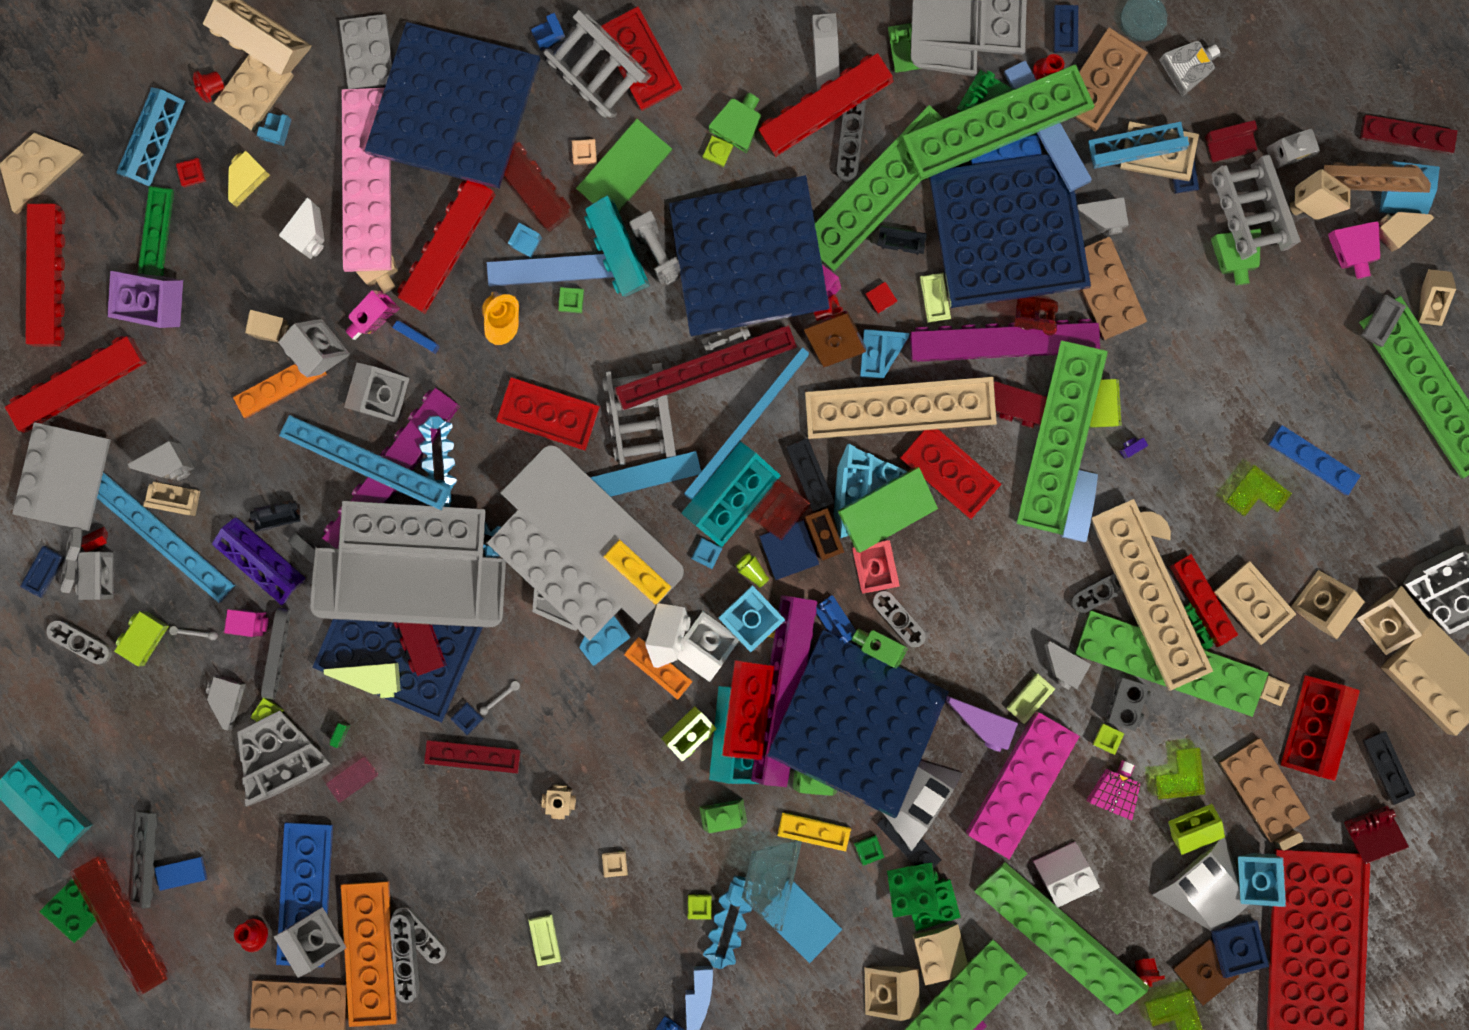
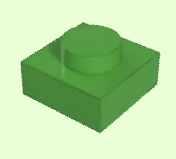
M560 287L558 311L582 314L584 289Z

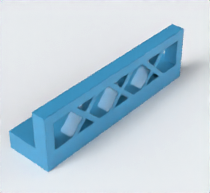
M151 87L116 172L117 174L131 178L146 186L151 185L185 103L184 100L162 89ZM167 98L176 102L173 112L166 114L164 109ZM163 120L166 130L163 134L157 136L155 126L157 122ZM155 142L157 147L156 154L148 157L146 152L147 145ZM146 163L148 173L146 178L143 179L135 174L138 167Z
M1176 122L1089 140L1088 145L1093 169L1185 151L1189 146L1188 137H1184L1182 123ZM1177 129L1178 138L1171 140L1163 138L1167 130ZM1147 134L1158 139L1156 143L1143 145L1139 141L1143 135ZM1140 136V137L1138 138V140H1135L1134 138H1132V137ZM1122 139H1127L1134 143L1132 148L1120 150L1116 147ZM1105 144L1111 150L1107 153L1096 155L1095 145Z

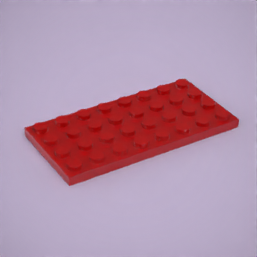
M1274 849V855L1283 858L1286 906H1272L1267 1030H1364L1370 863L1364 864L1359 853L1288 849L1283 851L1281 849Z

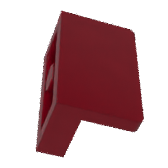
M1255 120L1210 131L1205 136L1211 162L1215 163L1256 152L1257 146L1253 132L1257 130Z

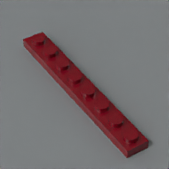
M786 326L614 388L621 409L624 411L797 348L790 327Z

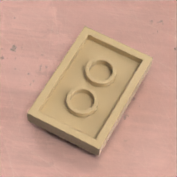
M247 56L214 104L254 132L294 75L291 72L276 75L270 72L268 66L262 62H256Z
M1129 122L1127 132L1157 126ZM1167 130L1163 138L1166 140L1178 138L1177 130ZM1183 131L1184 137L1187 136L1189 146L1185 151L1121 163L1120 169L1190 181L1199 134ZM1147 134L1143 135L1139 142L1147 145L1156 143L1158 139ZM1140 136L1132 137V138H1134L1135 140H1138V138H1139ZM1125 139L1124 149L1132 148L1134 143Z
M1247 561L1213 591L1259 645L1266 642L1296 615L1293 609L1250 561Z

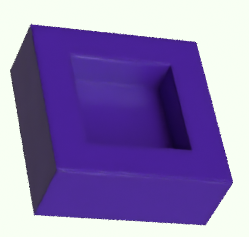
M1133 437L1123 443L1125 448L1120 450V453L1126 459L1147 447L1148 444L1144 438L1137 440L1136 437Z

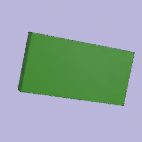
M636 119L576 190L592 204L603 197L609 196L614 200L618 211H620L672 152V148Z
M915 467L839 509L838 513L856 552L861 553L937 510L938 507L920 468Z

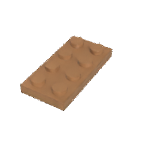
M1108 28L1079 72L1095 105L1094 109L1073 118L1096 132L1148 52L1116 31Z
M1337 162L1333 163V165L1324 166L1325 172L1350 188V190L1430 193L1431 183L1416 165L1407 164L1404 167H1395L1391 164H1381L1380 167L1366 163H1358L1356 166H1348L1347 164Z
M1111 237L1086 246L1085 253L1091 287L1082 289L1081 292L1094 322L1099 323V333L1102 340H1107L1146 323V317Z
M1256 738L1219 761L1268 842L1275 841L1310 819L1307 811L1261 738Z
M254 979L252 981L250 1028L346 1030L347 984Z

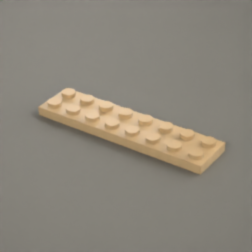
M993 377L805 392L808 439L997 425Z
M1130 500L1092 517L1091 523L1168 691L1213 672L1135 500Z

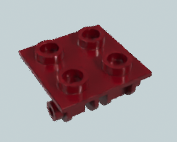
M1388 805L1344 822L1364 864L1409 848L1394 818L1396 814L1393 808L1389 809Z

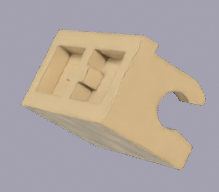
M153 482V484L148 486L144 507L196 516L200 491Z

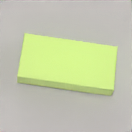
M944 273L921 276L920 281L927 323L950 320Z
M1036 673L1006 709L1025 724L1055 688Z
M552 914L530 918L528 921L537 965L542 966L561 962Z

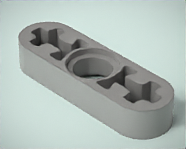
M887 591L876 593L873 598L875 609L907 645L911 647L921 646L926 638L923 629L891 593ZM879 596H888L889 600L887 602L892 608L894 604L898 606L897 609L890 612L888 617L885 615V612L889 610L885 606H878L880 602ZM897 612L903 613L906 617L905 623L901 626H896L892 621L893 615ZM910 621L913 626L909 628L915 633L920 632L918 636L919 642H910V634L907 631L904 634L900 632V630L909 625Z
M53 621L47 627L46 632L50 640L92 663H106L112 656V650L108 644L65 621ZM62 626L61 631L71 635L69 637L64 635L56 636L57 632L54 628ZM78 635L85 639V645L82 649H77L73 643L74 638ZM90 647L97 650L103 648L102 653L105 656L97 659V653L92 650L88 651V653L86 651Z
M408 906L399 907L393 913V916L400 911H406L417 922L414 925L415 929L421 928L426 932V938L423 941L416 940V949L428 962L434 964L441 962L447 953L445 944L413 909ZM398 921V923L402 924L401 933L403 934V927L406 925V923ZM432 938L433 941L430 943V945L434 949L437 947L441 949L439 952L440 957H438L437 955L432 957L430 955L432 949L428 945L424 949L422 945L426 944L428 940Z

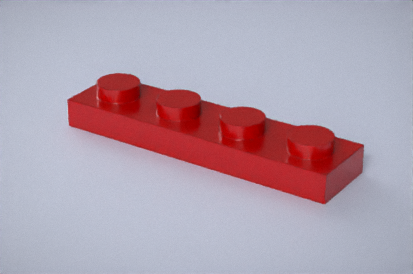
M1192 554L1170 566L1172 572L1190 603L1195 608L1198 617L1203 621L1202 623L1206 627L1209 636L1213 639L1216 648L1238 636Z

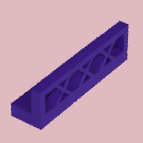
M236 517L220 529L212 543L216 549L280 605L286 603L292 592L306 579ZM223 538L230 544L231 548H228L221 542ZM240 555H243L244 557H246L248 563H245V562L241 559V556H240ZM258 570L264 573L266 579L259 575ZM275 585L279 586L285 593L282 595L278 592Z

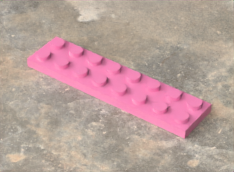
M385 88L342 89L343 270L345 272L392 270L391 162L384 158L368 155L364 151Z

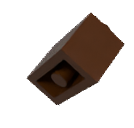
M828 508L805 517L821 561L844 553Z

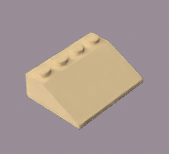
M1429 618L1431 623L1423 635L1400 647L1380 668L1446 734L1457 736L1469 723V656Z

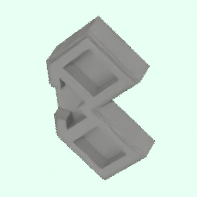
M73 528L67 541V554L62 568L60 588L61 592L70 593L75 579V561L81 548L82 529Z

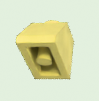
M247 151L243 154H237L229 166L228 200L236 207L270 176Z

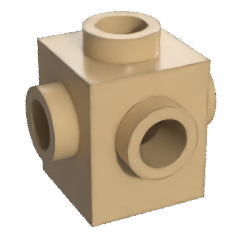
M553 785V788H549L547 794L542 795V808H546L545 814H551L552 819H565V815L569 816L571 810H575L576 796H572L573 789H567V785ZM555 799H560L562 801L561 807H556L554 805Z

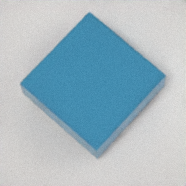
M701 538L691 559L713 569L723 548Z

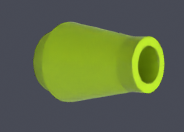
M747 553L735 565L740 574L755 583L759 588L769 580L755 555L751 556L750 553Z

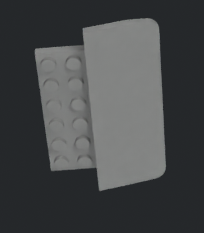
M913 0L911 60L913 64L921 69L975 76L977 74V51L1023 55L1025 53L1027 0Z
M556 446L545 447L501 492L518 511L487 544L588 640H591L621 608L639 624L656 606L603 558L619 539L672 588L683 577L684 569L682 564Z
M342 501L339 549L315 548L310 603L312 613L318 618L473 627H495L499 625L503 618L506 561L500 558H483L485 510L443 507L441 511L432 506Z

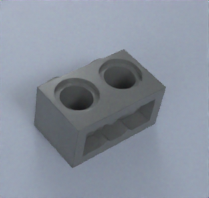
M1118 677L1105 722L1136 731L1137 727H1140L1143 722L1144 714L1141 713L1143 705H1147L1150 699L1151 692L1148 691L1149 686ZM1131 687H1135L1138 691L1137 697L1133 700H1130L1127 696V691ZM1125 709L1131 712V718L1127 722H1123L1120 718L1121 712Z

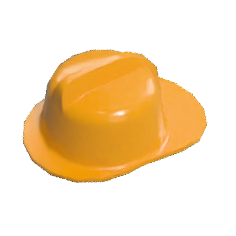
M493 291L491 296L482 305L484 332L489 342L495 345H503L512 340L517 333L519 304L515 296L499 294Z

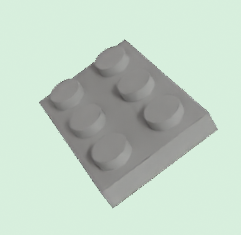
M386 14L339 20L348 89H368L386 86L393 64Z

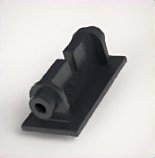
M881 225L877 246L882 247L881 249L883 250L884 248L896 251L899 249L918 256L919 254H924L927 233Z
M290 499L274 504L275 510H272L270 505L254 508V511H250L251 520H254V531L258 532L300 522V504Z

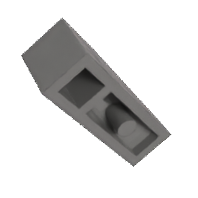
M836 13L812 16L817 91L828 80L834 81L840 77Z

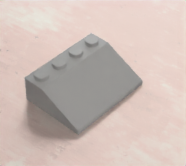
M34 422L12 514L89 531L111 440Z

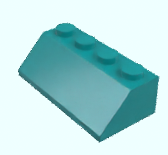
M609 196L603 197L585 209L587 216H584L589 229L593 228L597 237L593 239L597 249L604 252L606 258L603 259L606 270L608 273L611 271L615 280L612 281L616 293H621L622 296L627 297L649 287L650 283L614 200Z
M740 441L681 514L719 546L723 547L781 475L756 452Z
M718 686L715 727L717 729L714 731L709 780L728 784H759L751 781L754 759L722 756L731 687Z
M29 759L18 761L0 779V800L58 859L93 825Z

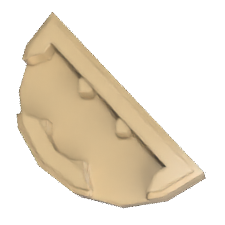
M1140 512L1151 536L1170 540L1171 531L1169 525L1161 515L1154 512Z

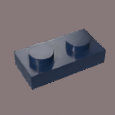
M1055 5L1054 53L1077 54L1078 5Z

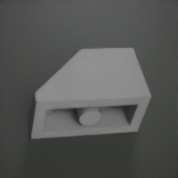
M1124 197L1077 205L1079 217L1100 232H1108L1109 235L1119 234L1123 232L1122 229L1129 225Z
M1046 640L1044 646L1053 677L1059 679L1057 684L1067 690L1070 687L1077 689L1091 664Z
M217 676L210 680L207 685L206 693L209 694L207 701L222 729L231 730L234 727L246 684Z

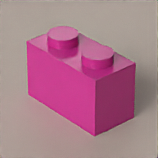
M229 609L227 610L224 633L249 637L263 636V632H266L268 628V618H265L266 612Z

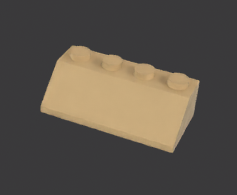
M214 0L203 22L205 26L210 28L209 31L212 34L227 39L232 47L247 52L249 58L256 62H262L268 66L270 72L276 75L291 72L312 46L243 0Z

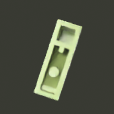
M398 663L324 669V675L369 693L380 694V698L395 697L394 692L401 691Z

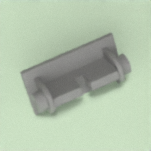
M741 326L723 330L701 341L708 355L750 340L751 337L748 328Z

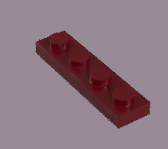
M1365 115L1363 117L1360 140L1452 155L1455 151L1458 130Z
M427 740L424 764L518 774L521 749Z

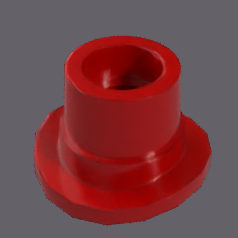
M1050 54L1047 58L1039 59L1033 66L1036 80L1063 70L1065 66L1063 58L1057 54Z
M199 71L194 72L195 91L206 103L212 102L211 96L224 90L220 75L217 71L202 75Z
M835 294L828 297L830 309L814 312L816 321L843 311Z
M257 919L247 920L243 924L238 925L234 931L235 941L245 951L252 953L259 951L265 945L268 938L266 924Z
M1155 958L1135 961L1136 975L1149 987H1152L1153 982L1166 979L1165 975L1160 976Z

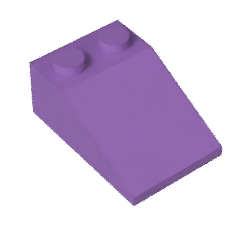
M110 271L108 317L158 328L180 327L183 280Z
M947 696L946 702L978 737L985 741V746L999 752L1002 748L1008 750L1018 723Z

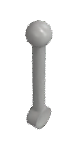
M172 626L169 629L171 635L186 634L208 637L210 640H216L218 637L215 631L206 633L179 629L177 626Z
M512 682L506 691L487 706H482L479 709L480 714L487 715L490 708L513 690H518L520 688L519 682Z

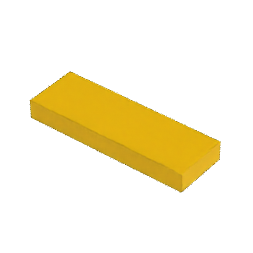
M620 539L603 556L606 561L654 605L672 588Z
M782 812L777 836L846 851L851 828Z

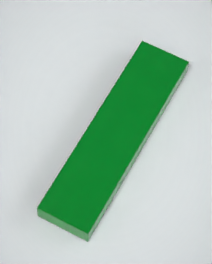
M149 186L138 274L163 277L174 196L173 189Z

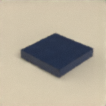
M804 521L759 536L775 580L819 565Z
M1257 920L1211 931L1223 978L1269 967Z

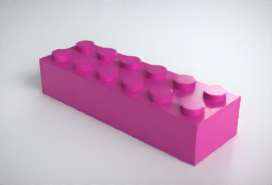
M1036 711L1029 720L965 833L1010 860L1080 736Z

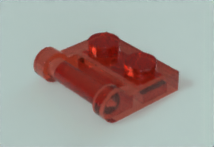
M1038 297L1017 299L1014 327H1020L1024 330H1042L1046 335H1054L1057 331L1055 316L1058 312V302L1053 299ZM1040 310L1046 312V319L1039 318Z
M776 480L772 485L773 489L755 511L752 510L748 517L782 541L809 507L810 502L781 481ZM780 493L786 495L767 520L762 517Z

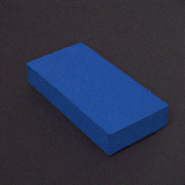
M396 321L392 327L434 354L440 348L437 343L400 321Z
M202 856L155 867L160 891L207 880Z

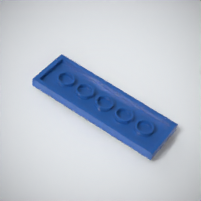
M285 822L278 934L322 907L328 915L333 824ZM277 943L276 965L291 966ZM325 962L318 967H324Z

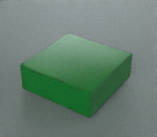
M345 722L337 724L329 742L331 746L335 748L342 746L350 724Z
M876 835L854 843L863 866L885 858Z

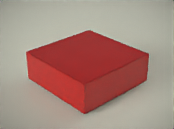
M199 158L176 164L182 187L206 182Z
M886 282L865 294L877 314L898 302Z
M105 527L83 536L81 546L85 552H89L107 543L108 532Z

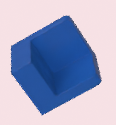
M555 13L546 16L547 22L531 29L540 51L566 40Z

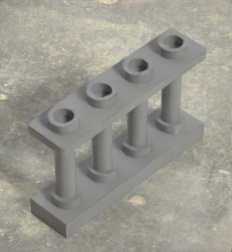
M578 10L573 16L578 22L576 29L556 52L552 49H546L543 53L547 56L546 61L553 68H559L564 73L562 76L569 84H575L580 89L579 93L587 101L591 100L597 105L595 109L605 118L607 116L609 118L615 117L618 113L612 108L613 105L634 82L646 83L651 75L586 11ZM584 33H589L594 38L593 45L571 68L562 58ZM606 49L611 54L609 62L587 84L579 74L600 50ZM622 65L628 71L626 73L627 76L606 100H603L595 91L617 66L620 67Z
M1270 155L1262 156L1251 164L1252 169L1229 173L1227 165H1223L1212 173L1213 184L1217 189L1221 207L1224 209L1227 217L1228 227L1234 237L1236 250L1242 260L1255 254L1257 247L1278 243L1280 250L1285 251L1301 242ZM1255 178L1259 188L1258 191L1237 195L1233 182ZM1262 199L1267 212L1245 217L1241 204ZM1270 221L1275 234L1253 239L1248 226Z
M649 211L630 221L638 243L644 242L645 245L649 246L659 267L655 268L660 284L666 283L668 286L678 281L681 271L677 258L669 261L656 237L659 234V230L652 212Z
M662 363L652 364L653 370H650L649 373L612 378V372L606 371L607 377L602 378L604 391H609L610 400L606 401L608 415H613L614 423L610 424L611 437H616L617 446L613 447L615 461H620V465H626L625 457L661 451V454L666 453L667 458L676 456L667 395L629 408L633 409L654 405V408L659 407L660 416H657L656 419L620 425L618 411L622 409L619 401L616 402L614 391L616 387L663 371ZM658 428V431H663L664 439L659 440L660 442L623 448L621 434Z

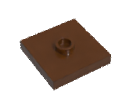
M848 310L804 326V331L823 368L866 352L867 348Z
M1209 938L1172 967L1203 1006L1240 977L1239 975L1229 978L1222 977L1215 945Z

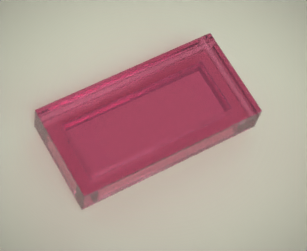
M365 756L326 783V785L340 803L376 778L378 773Z

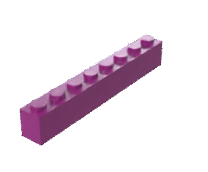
M1092 319L1078 320V324H1069V320L1055 321V325H1046L1045 321L1032 322L1031 326H1022V323H1009L1008 327L1000 328L999 324H986L985 328L976 329L975 325H963L960 330H952V326L938 327V331H929V327L915 328V332L909 334L911 362L1058 355L1061 341L1100 349L1099 323H1092Z
M437 388L433 391L429 390L422 399L423 405L419 410L416 408L408 417L410 421L405 429L401 427L394 436L396 441L391 447L387 446L382 451L381 457L413 471L425 455L419 447V444L425 438L419 431L418 425L423 424L429 416L438 415L444 421L449 422L461 407ZM430 428L432 444L440 435V428ZM368 477L363 485L359 483L353 490L352 495L354 497L351 499V502L388 504L398 490ZM342 506L338 511L339 517L335 522L331 521L323 531L326 534L322 538L336 549H339Z
M781 595L778 613L785 621L775 629L770 666H774L763 754L762 760L754 759L752 782L762 785L787 787L790 767L766 755L809 661V648L813 637L812 630L814 617L817 612V601Z

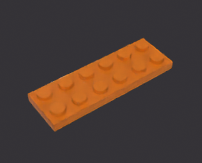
M389 881L341 884L344 944L346 946L345 966L349 1027L396 1024L398 1021L390 921L392 919Z

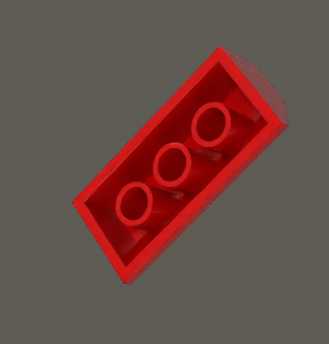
M1305 675L1280 766L1335 781L1360 690Z

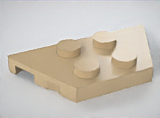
M33 133L0 163L12 211L18 214L84 154L77 149Z

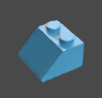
M1396 161L1389 163L1395 167H1404L1407 164L1418 166L1430 181L1431 188L1430 193L1382 191L1380 212L1389 214L1397 212L1428 214L1437 192L1440 167Z

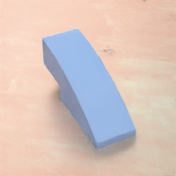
M1079 470L1063 535H1061L1062 538L1080 542L1087 541L1098 474Z
M694 966L695 990H686L685 994L687 1030H700L705 1019L713 985L712 966Z

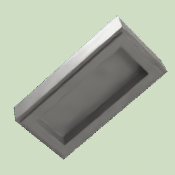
M1384 295L1360 336L1379 347H1383L1406 306L1390 296Z

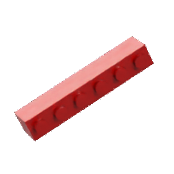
M878 53L873 56L872 54L867 55L860 61L861 64L855 68L849 67L840 74L841 77L834 81L828 80L821 85V89L816 93L810 92L801 98L800 103L794 107L790 105L784 108L780 116L775 119L769 118L761 124L762 127L759 128V132L775 158L837 119L843 113L848 112L857 104L862 103V101L893 83V76Z
M468 180L462 181L457 190L459 195L455 201H451L445 210V213H447L443 222L439 221L435 226L433 239L431 242L428 240L421 251L423 253L419 262L416 260L410 269L411 276L407 282L403 281L398 289V298L423 314H426L496 196L493 190L483 184Z
M27 204L26 344L33 347H61V341L64 340V328L61 327V317H64L65 313L62 303V294L65 291V284L62 280V271L65 269V260L62 257V248L65 246V236L62 234V224H65V212L62 210V207L56 204Z
M120 336L111 342L112 345L106 349L99 348L91 353L92 357L85 361L81 359L71 364V369L66 372L60 371L50 377L51 380L47 383L34 385L30 388L31 392L23 396L21 394L13 397L10 400V404L5 406V409L17 430L24 433L32 430L34 422L40 424L46 422L146 364L147 362L134 339Z

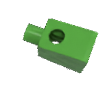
M747 93L742 103L732 98L711 122L709 132L747 154L761 119V115L754 111L759 98L751 93Z
M1260 229L1250 230L1253 239L1261 237ZM1232 233L1217 234L1212 237L1211 242L1221 273H1234L1235 286L1249 284L1248 271L1255 270L1260 265V247L1256 248L1257 252L1242 260L1236 250V243Z
M858 628L852 641L863 646L861 651L896 669L900 666L908 650L905 646L874 630H871L869 634ZM876 641L881 643L879 650L873 648V644Z
M794 770L793 789L795 791L829 796L837 793V790Z
M743 799L699 807L703 830L707 833L741 828L747 823Z

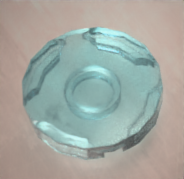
M1129 0L1121 11L1122 30L1129 38L1138 42L1154 40L1163 32L1167 25L1168 15L1166 8L1160 0Z

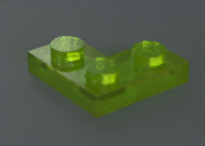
M1253 465L1225 503L1243 517L1248 514L1258 499L1273 511L1279 512L1292 493L1256 465Z
M1200 747L1175 749L1178 773L1154 775L1158 800L1206 795Z
M1190 989L1144 1002L1152 1027L1174 1020L1177 1030H1203Z

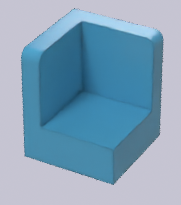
M268 113L264 128H258L257 136L263 141L284 146L291 119L285 114L279 116Z
M518 223L508 244L512 249L532 258L542 237L538 232Z

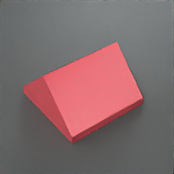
M890 540L878 542L861 553L856 552L855 548H852L862 594L900 586Z

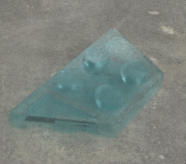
M792 841L755 850L751 854L742 899L777 931H782L802 844L801 841Z

